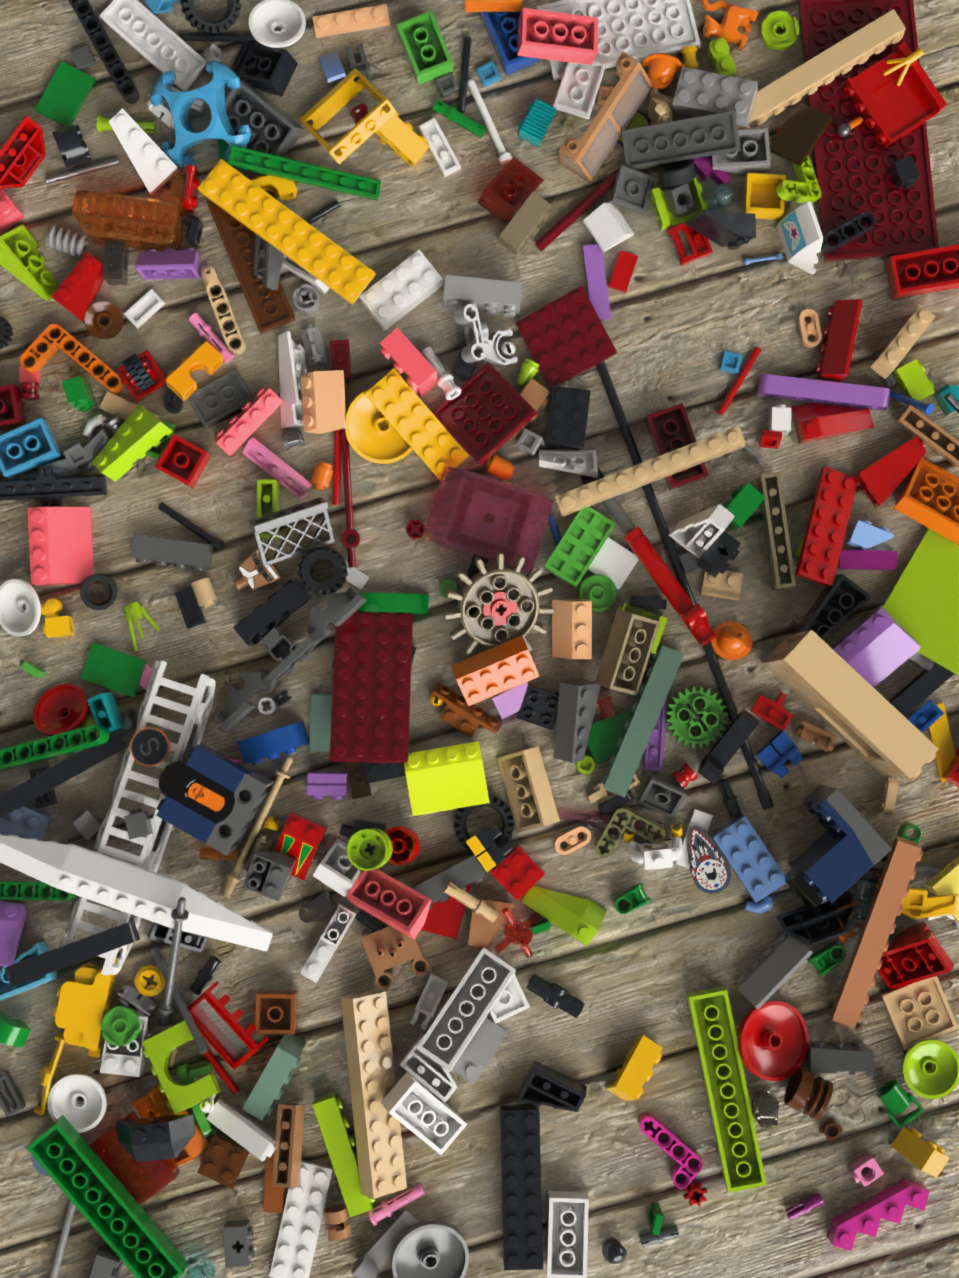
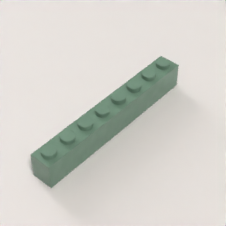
M664 645L661 650H656L653 660L656 661L654 667H649L645 676L649 678L647 684H642L638 695H641L639 703L635 701L631 712L634 713L632 720L627 719L623 729L627 732L624 738L620 737L616 748H619L617 756L612 755L609 766H612L609 774L605 772L601 783L604 784V790L625 798L684 656L683 653Z

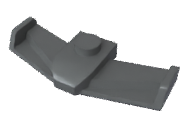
M103 427L85 447L79 441L63 451L66 458L40 466H44L45 473H47L46 466L51 465L52 471L57 473V477L84 474L92 469V461L108 443L111 436Z

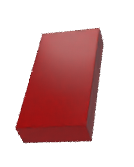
M620 250L608 288L626 293L638 259L637 255Z

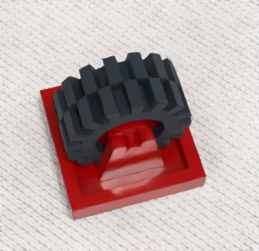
M148 349L138 356L133 354L122 361L123 365L116 369L137 403L166 385L167 378Z

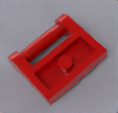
M186 165L185 192L181 204L186 213L194 214L195 208L198 207V196L196 194L201 181L196 174L197 167Z
M686 222L667 230L668 236L672 238L679 255L681 266L713 253L708 238L687 226ZM682 231L692 253L688 256L678 235Z

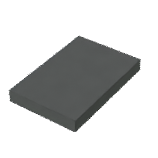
M237 368L198 388L188 397L205 429L240 411L248 401L252 402L254 400Z

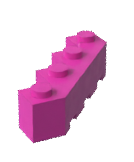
M903 1179L890 1189L886 1188L877 1193L872 1199L850 1208V1211L832 1218L827 1238L833 1246L852 1251L857 1232L876 1237L881 1218L900 1224L905 1205L925 1210L930 1191L921 1183Z

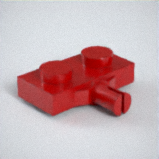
M781 691L775 701L759 695L750 709V712L781 731L785 730L793 717V714L786 711L781 705L787 696Z

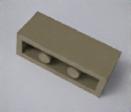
M532 192L499 235V243L515 255L520 251L523 252L529 244L527 241L530 237H535L539 232V225L542 221L546 222L551 216V204L535 192Z

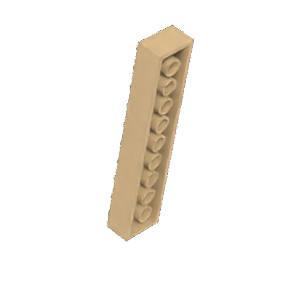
M369 990L341 997L361 1195L375 1199L406 1189L407 1184L400 1121L393 1117L381 1103L396 1085L386 991Z

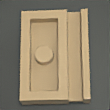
M704 570L700 595L739 601L743 573L725 571L723 575L719 573L714 578Z

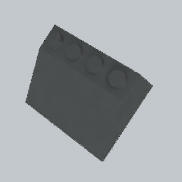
M240 80L241 88L232 89L225 100L226 113L235 135H238L237 130L240 129L239 126L249 125L252 135L246 149L284 157L294 146L304 128L252 85Z

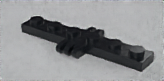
M51 465L46 466L47 473H45L44 466H39V473L36 474V478L0 480V501L40 498L41 507H47V502L49 507H55L54 502H56L57 507H62L61 497L107 495L108 493L106 476L104 474L57 477V473L52 471Z

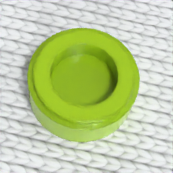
M585 755L583 761L576 762V768L582 774H589L595 769V761L591 756Z

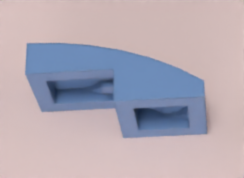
M336 51L318 57L328 83L346 77Z

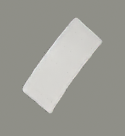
M347 568L348 576H346V581L361 590L369 577L356 568Z

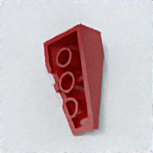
M806 403L791 407L799 444L874 428L870 409L818 403Z

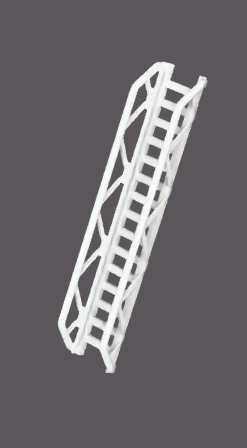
M161 660L155 661L153 664L152 676L148 682L146 693L139 709L135 734L139 730L146 728L147 722L181 733L178 744L170 742V750L175 752L172 762L164 760L161 764L156 765V767L168 770L169 774V771L175 764L182 762L194 724L198 725L191 748L200 745L212 709L216 682L210 676L201 674L197 688L163 678L167 662ZM162 685L194 696L191 706L189 707L156 696L159 686ZM206 687H208L205 703H202ZM153 704L187 714L184 725L151 715ZM129 744L114 784L110 809L99 828L92 851L135 863L138 867L157 873L173 826L166 821L156 852L152 851L162 821L160 817L156 816L159 811L157 806L162 799L165 800L167 796H173L174 793L168 786L167 777L163 781L132 771L135 759L132 757ZM128 778L162 789L159 800L125 789ZM122 797L156 808L153 819L150 818L153 834L129 840L128 831L113 827L116 816L124 818V816L130 815V811L119 808ZM109 835L143 845L141 855L138 856L106 845ZM79 896L74 903L70 920L64 932V938L59 947L78 941L75 939L78 929L93 934L108 930L107 928L82 921L84 910L117 920V926L127 923L130 914L88 902V899ZM134 916L133 920L138 931L142 918ZM133 943L120 947L122 950L116 964L114 962L119 948L98 955L106 959L101 974H117L121 970Z

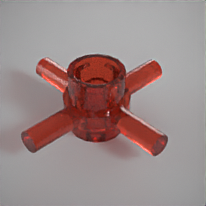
M504 908L502 913L507 921V925L504 928L506 938L493 948L494 951L499 954L509 944L513 943L520 945L527 958L531 957L533 953L528 944L533 938V932L529 927L541 918L540 914L535 912L525 922L515 921L509 908Z

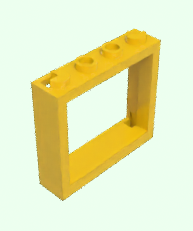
M355 68L299 120L320 145L340 164L396 113V110L388 99ZM358 76L359 79L355 82L353 79ZM365 88L379 104L331 147L317 131Z

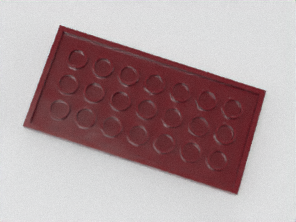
M356 610L340 627L336 626L330 762L408 763L413 613L358 612Z

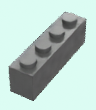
M134 534L131 557L136 559L137 563L147 564L148 561H154L155 565L166 566L169 563L174 564V568L185 569V566L193 567L192 570L204 572V568L210 569L213 546L210 544Z
M472 854L410 888L430 898L431 904L429 909H431L433 903L437 901L442 903L450 898L448 894L443 892L449 881L465 891L467 889L466 886L472 882L474 885L482 882L486 873L477 856Z

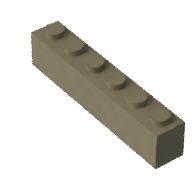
M780 472L760 474L757 477L758 491L766 497L760 505L773 591L796 587Z

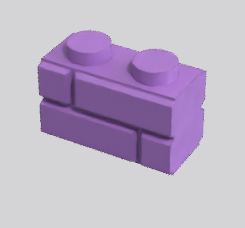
M308 772L307 795H312V799H323V796H331V799L342 800L343 796H347V772Z

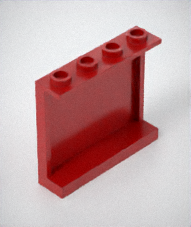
M905 42L900 44L893 53L854 78H847L843 85L845 94L851 97L856 110L863 115L866 125L873 130L876 140L884 148L941 113L947 106L917 60L910 64L900 86H897V82L905 65L886 76L883 75L885 71L899 64H887V60L906 58L912 54Z

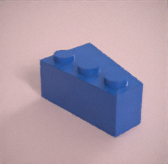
M303 721L238 741L237 743L244 764L251 762L253 766L262 763L263 758L266 757L272 760L280 757L279 753L285 752V755L296 752L297 747L310 744Z

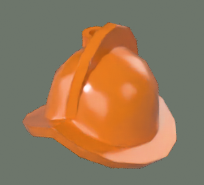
M653 53L644 59L642 66L648 67V77L653 87L664 89L673 81L676 72H681L683 64L672 55Z
M732 621L723 622L714 629V633L718 632L719 635L711 643L716 654L723 659L739 660L747 656L752 650L753 641L751 634L741 624Z

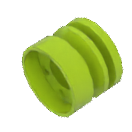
M377 828L356 832L352 835L347 845V856L350 862L356 868L364 871L375 870L387 864L393 852L390 837L383 830ZM370 845L376 847V849L373 850V852L368 851Z

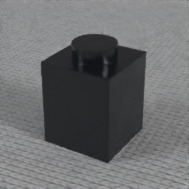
M912 155L894 162L889 168L897 190L903 187L905 189L913 187L920 177Z

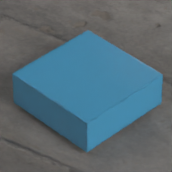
M493 60L476 68V73L484 88L501 80Z
M724 351L719 370L737 375L743 355Z

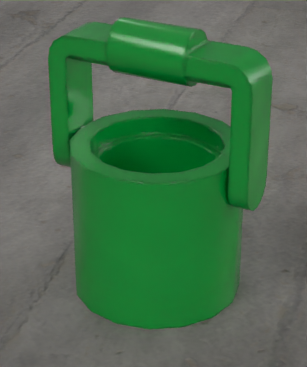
M896 1080L885 1083L877 1092V1097L887 1108L885 1110L898 1127L911 1123L923 1112L922 1105L911 1092L907 1094ZM913 1100L918 1108L907 1114L901 1121H898L894 1115L903 1112Z

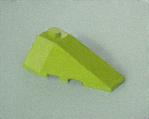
M24 225L0 236V265L45 301L51 300V296L58 289L52 273L47 270L44 264V256H40L37 250L38 244Z
M533 886L521 900L525 905L586 946L594 937L607 911L589 899L538 886Z

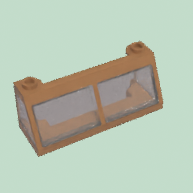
M624 51L616 62V76L620 80L581 140L575 137L566 139L559 149V164L589 183L592 182L620 139L622 131L627 128L653 88V84L640 62Z

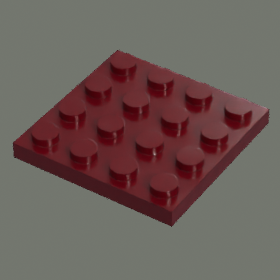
M582 285L515 323L535 362L539 364L538 368L550 390H552L553 386H560L618 354Z
M489 362L482 366L460 387L461 393L453 400H446L433 412L434 416L480 466L537 414L536 410Z

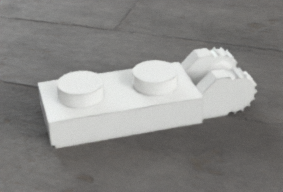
M433 973L430 974L415 1007L410 1024L414 1025L417 1022L418 1015L421 1012L426 1015L425 1020L421 1024V1029H426L447 987L448 980Z

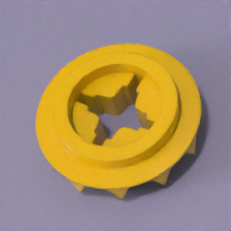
M152 965L142 967L137 972L134 981L137 991L147 997L158 995L164 989L166 983L162 973L158 971L156 966ZM154 974L153 981L156 984L152 983L151 985L146 987L148 985V980L145 977L149 978Z

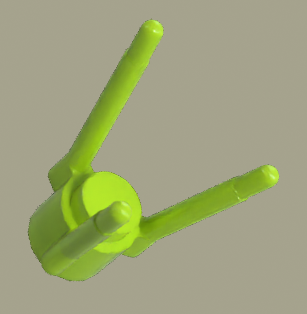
M138 602L124 607L135 652L138 649L132 621H134L141 638L144 637L138 620L143 617L142 614L156 631L160 630L147 613L145 607H140Z

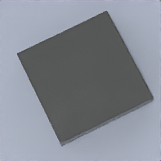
M620 164L609 202L639 214H645L654 177Z

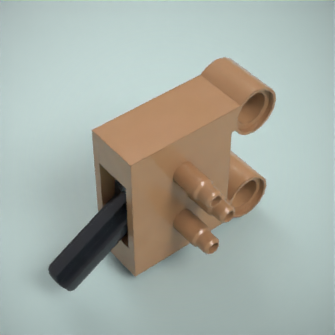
M364 910L358 912L355 918L371 930V932L361 936V941L376 976L375 984L380 990L389 989L393 983V974L387 969L413 959L411 968L416 975H424L428 971L429 960L423 955L417 937L414 940L390 925L383 926ZM423 961L426 967L422 970L417 969L415 963ZM386 975L389 977L390 982L382 984L379 977Z

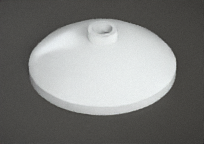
M264 0L253 8L249 16V29L252 36L259 43L272 48H283L296 43L302 37L306 28L305 15L302 9L290 0Z
M21 579L8 580L0 586V625L13 636L29 635L36 629L40 620L41 605L39 597L34 588L26 581Z
M70 1074L61 1078L52 1087L48 1096V1111L53 1121L64 1115L78 1133L86 1132L94 1128L103 1118L107 1108L106 1094L102 1086L94 1078L84 1074ZM78 1096L83 1097L84 1101H80Z

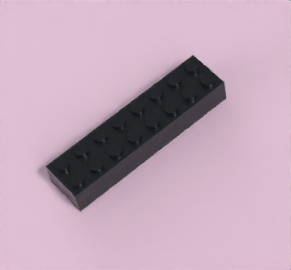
M535 1104L500 1105L504 1270H543L539 1106H535Z

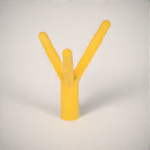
M919 48L906 58L887 60V64H899L885 71L883 75L886 76L905 65L897 82V86H900L910 64L924 55L923 50Z

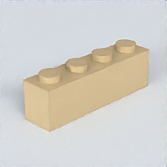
M920 305L899 329L870 368L884 379L887 378L936 316Z

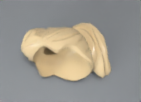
M653 87L650 91L651 98L648 107V114L652 120L650 126L672 122L674 115L672 103L674 97L661 94L658 89Z

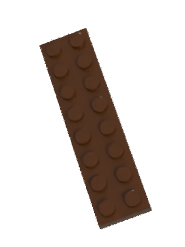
M204 196L260 334L295 321L296 319L280 280L278 290L274 291L264 287L263 281L254 274L256 233Z

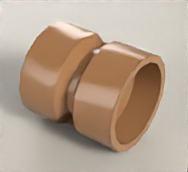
M345 1204L332 1205L323 1209L324 1223L328 1224L325 1227L327 1240L337 1241L352 1235L350 1222L347 1221L349 1213Z

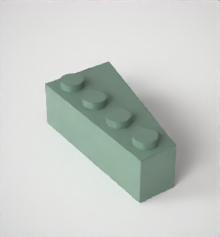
M284 1034L242 1110L261 1121L266 1114L270 1116L275 1107L272 1104L274 1099L279 1100L284 1091L281 1088L283 1083L288 1084L293 1075L290 1073L291 1069H296L302 1060L299 1055L306 1041L294 1034Z

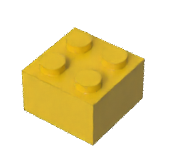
M747 173L744 180L742 213L755 214L756 219L780 220L784 214L785 200H782L777 195L776 187L786 180V175Z

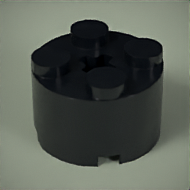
M71 125L52 132L67 170L89 163L92 160L79 125Z

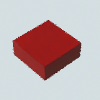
M763 430L759 440V447L778 449L782 439V432Z

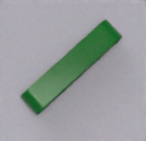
M0 881V899L69 901L76 900L79 897L72 893L68 895L66 891L57 889L44 882Z

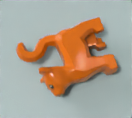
M701 0L702 7L707 11H715L719 8H722L724 11L721 24L709 15L705 16L706 21L701 24L704 39H719L723 37L727 43L736 44L738 49L742 51L748 37L737 29L741 27L744 29V33L749 34L752 28L749 21L755 22L759 12L728 4L721 0L712 4L708 3V0Z

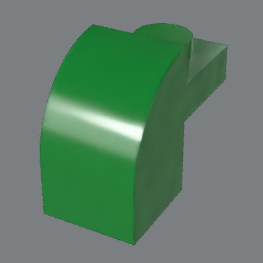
M0 1012V1043L24 1047L31 1029L22 1021L8 1019Z

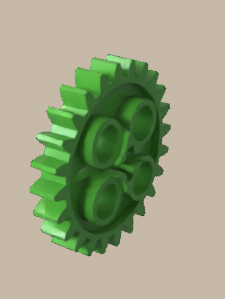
M693 686L691 692H689L687 688H684V695L681 692H677L679 698H671L674 705H667L671 708V711L666 712L667 715H670V718L666 719L665 722H671L667 729L674 730L671 734L672 737L678 735L677 742L684 740L683 746H687L690 742L691 748H694L695 744H697L698 748L702 749L703 743L709 747L710 740L716 743L715 736L722 738V735L719 733L720 730L726 731L722 725L728 723L727 720L723 719L728 713H723L722 710L727 706H720L723 699L716 700L717 693L710 695L711 689L703 692V687H699L698 691H696L695 686ZM698 698L703 701V707L699 710L694 706V702ZM687 703L690 705L691 709L695 714L701 715L699 717V720L702 722L704 726H706V732L703 730V727L701 726L699 721H693L695 716L687 708ZM682 710L688 713V717L684 721L679 718V712ZM709 714H712L715 719L711 725H708L706 722V717ZM694 725L699 728L697 736H692L690 733V729Z

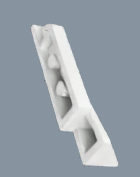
M289 331L278 336L280 399L283 401L280 405L281 428L283 429L303 426L300 375L307 373L305 350L301 344H296L291 339Z

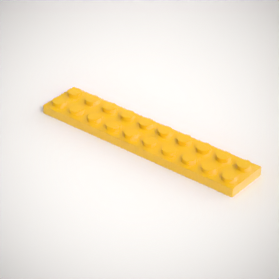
M220 159L198 187L200 193L352 305L376 275L374 271L222 159Z

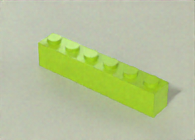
M335 1092L315 1099L312 1105L349 1216L353 1217L372 1210L375 1199L361 1195L358 1158L355 1149L356 1139L354 1134H350L348 1116L343 1114L344 1104L342 1098H338Z

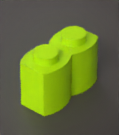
M723 37L709 43L706 53L707 61L713 68V73L734 77L736 64L729 55V45Z

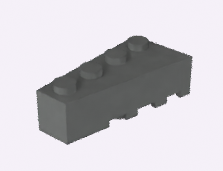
M585 679L560 682L553 758L571 763L584 760L601 685Z
M106 1242L96 1252L94 1265L91 1267L88 1275L89 1278L119 1277L123 1261Z

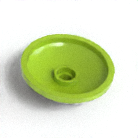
M936 1039L919 1041L904 1056L902 1063L903 1078L907 1086L915 1094L923 1098L939 1099L945 1097L959 1083V1056L951 1046L943 1041ZM930 1063V1068L926 1069L925 1065Z

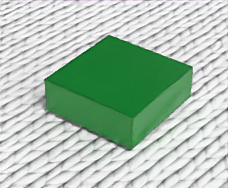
M547 919L530 925L534 935L551 929L550 922Z

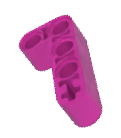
M648 1112L642 1113L638 1118L641 1131L677 1162L670 1172L671 1179L675 1187L679 1189L686 1188L702 1169L703 1163L699 1154L653 1114ZM644 1122H651L653 1128H655L654 1131L649 1125L645 1126ZM660 1133L668 1134L664 1140H659L658 1136ZM675 1146H682L680 1152H673ZM690 1159H697L695 1165H688ZM678 1174H684V1179L680 1181L675 1179Z

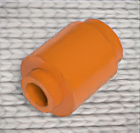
M495 455L494 458L490 456L485 466L489 468L487 472L509 480L515 466L511 465L512 462L498 455Z
M318 461L317 465L314 466L310 483L313 485L312 488L323 491L324 488L328 489L333 473L332 465Z

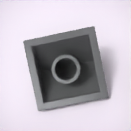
M649 775L638 803L673 818L688 792Z

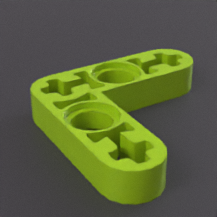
M808 155L801 166L792 162L798 181L784 180L776 187V193L782 200L793 202L811 201V203H814L821 197V190Z

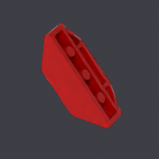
M27 115L12 129L0 145V189L23 187L45 158L43 128Z

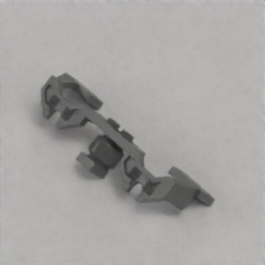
M352 587L348 588L347 592L324 594L322 597L327 601L328 606L324 611H319L314 605L311 607L307 629L310 635L297 648L287 636H284V633L279 628L274 627L261 639V642L268 646V652L275 660L282 662L270 674L267 671L242 673L240 676L244 680L245 686L241 690H237L232 684L228 686L225 709L216 714L223 722L218 727L221 733H228L255 707L248 700L258 690L271 689L285 675L291 674L295 670L294 666L298 662L301 663L309 656L308 653L326 637L327 625L330 622L340 627L367 599L363 595L357 594Z

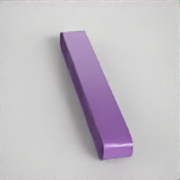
M761 374L759 375L757 395L887 410L890 389Z

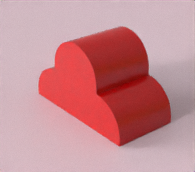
M921 922L905 929L893 941L889 942L887 951H883L881 956L883 959L882 966L877 971L889 989L892 990L951 972L954 968V963L925 922Z

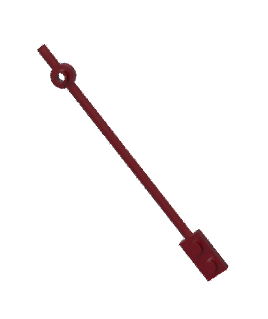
M349 340L330 341L331 371H344L347 412L346 379H351ZM344 428L341 429L346 530L341 535V542L348 550V568H355V548L360 544L361 538L359 533L354 530L350 450ZM350 536L354 537V542L352 543L348 542V537Z

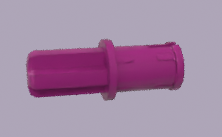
M819 1192L805 1200L800 1199L801 1202L786 1209L785 1212L788 1218L793 1220L805 1213L810 1214L809 1211L824 1205V1201Z

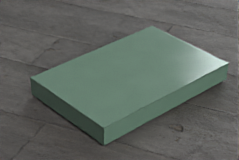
M311 694L309 752H330L332 695Z

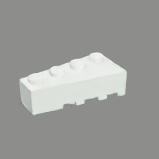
M122 108L109 120V124L152 197L178 172V168Z

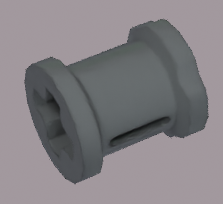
M301 429L290 434L282 433L286 450L297 445L305 446Z

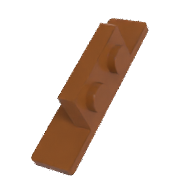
M438 683L433 689L432 694L447 703L439 718L471 738L479 725L494 734H497L501 728L502 723L496 717L490 716L479 706H468L465 698L451 691L448 686Z

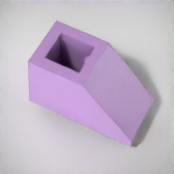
M527 682L513 687L506 692H501L492 698L502 719L520 710L528 686Z

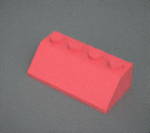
M378 869L363 870L346 895L353 905L414 940L425 924L431 904L430 898Z

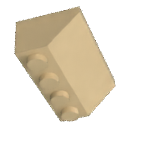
M539 746L497 758L517 832L559 822L558 812Z

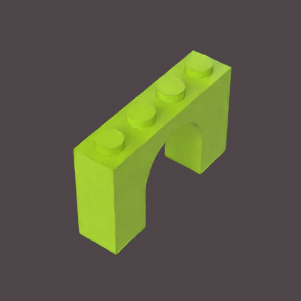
M185 1020L142 1042L144 1045L142 1051L145 1057H149L152 1063L150 1065L151 1071L154 1076H158L160 1081L158 1083L159 1089L162 1094L167 1096L168 1101L166 1103L171 1113L174 1112L175 1115L221 1092L213 1073L189 1085L180 1084L170 1076L168 1060L171 1053L179 1046L194 1039Z

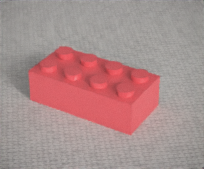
M528 8L522 9L518 19L517 56L592 65L597 55L598 18Z

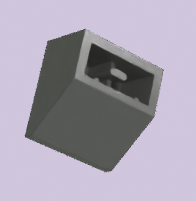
M255 852L243 887L279 901L285 892L296 859L280 852Z

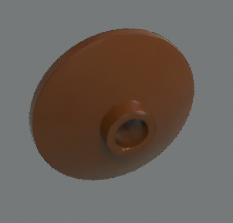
M99 301L87 309L84 322L91 335L98 339L107 340L114 338L122 330L123 315L114 304ZM101 319H106V320H107V324H106V325H102V324L100 323V320H101Z

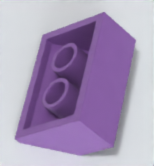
M185 248L183 251L165 249V251L161 252L147 249L146 252L139 253L136 270L144 280L201 278V256L198 251L192 248Z

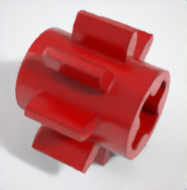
M692 1181L688 1187L684 1188L687 1193L683 1197L684 1199H689L690 1206L694 1203L700 1207L702 1201H707L704 1194L708 1191L705 1187L701 1188V1181L697 1184ZM693 1191H697V1196L693 1195Z

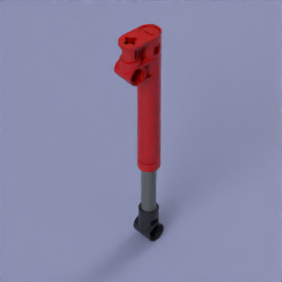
M598 468V478L582 475L580 478L584 485L604 478V475ZM614 497L602 501L625 533V541L630 545V548L699 645L703 647L715 639L719 633H714L709 626L708 617L703 608L698 603L694 605L650 541L643 535L640 527L635 528Z

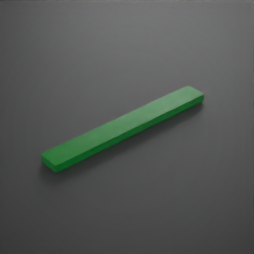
M231 145L228 164L232 167L378 201L381 186L380 180Z

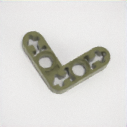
M620 806L615 809L596 843L595 850L597 855L602 858L610 856L625 829L653 843H661L665 839V829L662 825L626 806ZM624 811L627 818L623 817L619 825L617 823L619 820L618 813L622 814ZM637 820H642L645 823V827L637 829L634 823ZM648 825H651V826H650V830H652V831H654V832H656L657 830H660V835H661V836H658V835H657L656 838H655V837H653V832H651V831H649V830H648V833L646 834L645 832H646L647 829H648ZM615 827L619 833L617 836H610L608 829ZM607 838L609 840V843L607 845L608 850H604V852H602L600 845L604 846Z

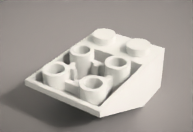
M139 1016L141 1029L137 1038L132 1043L124 1046H114L105 1040L100 1073L134 1077L144 1075L146 1057L142 1051V1047H144L142 1042L147 1040L148 1017Z

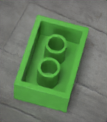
M432 11L396 24L398 37L418 85L453 72L452 59Z

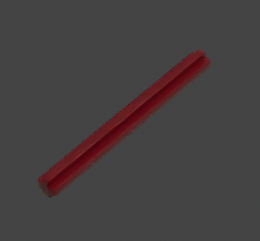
M617 170L613 171L535 242L536 248L543 251L611 190Z

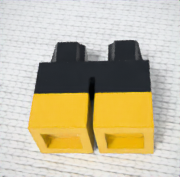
M497 825L488 829L484 828L466 840V843L475 856H477L486 872L506 858L505 855L512 850V846L507 839L499 845L495 842L494 839L502 834Z

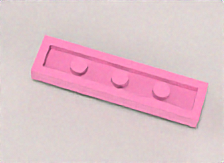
M252 437L242 453L300 500L305 498L312 484Z

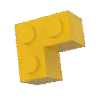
M903 1127L891 1147L922 1171L937 1178L949 1160V1157L944 1154L946 1150L929 1139L924 1141L921 1138L922 1134L913 1127L911 1130Z

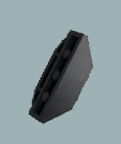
M847 890L833 903L827 900H820L778 915L777 920L784 934L809 946H814L847 934L858 905L850 890Z
M194 1113L117 1120V1141L136 1162L174 1159L196 1134Z

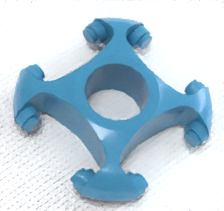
M215 60L206 63L207 72L213 76L210 83L191 91L175 92L171 87L174 81H176L174 71H164L155 82L149 97L153 107L162 105V102H164L163 96L167 100L174 119L176 143L175 147L171 142L161 143V150L175 165L185 169L186 165L195 166L194 158L187 155V151L193 146L212 139L226 140L229 147L225 151V156L229 160L231 145L246 148L252 135L249 125L239 126L240 129L237 130L238 135H235L226 113L224 88L226 83L231 89L241 88L240 78L229 67ZM199 99H203L209 105L212 118L210 125L202 132H197L189 121L190 107Z

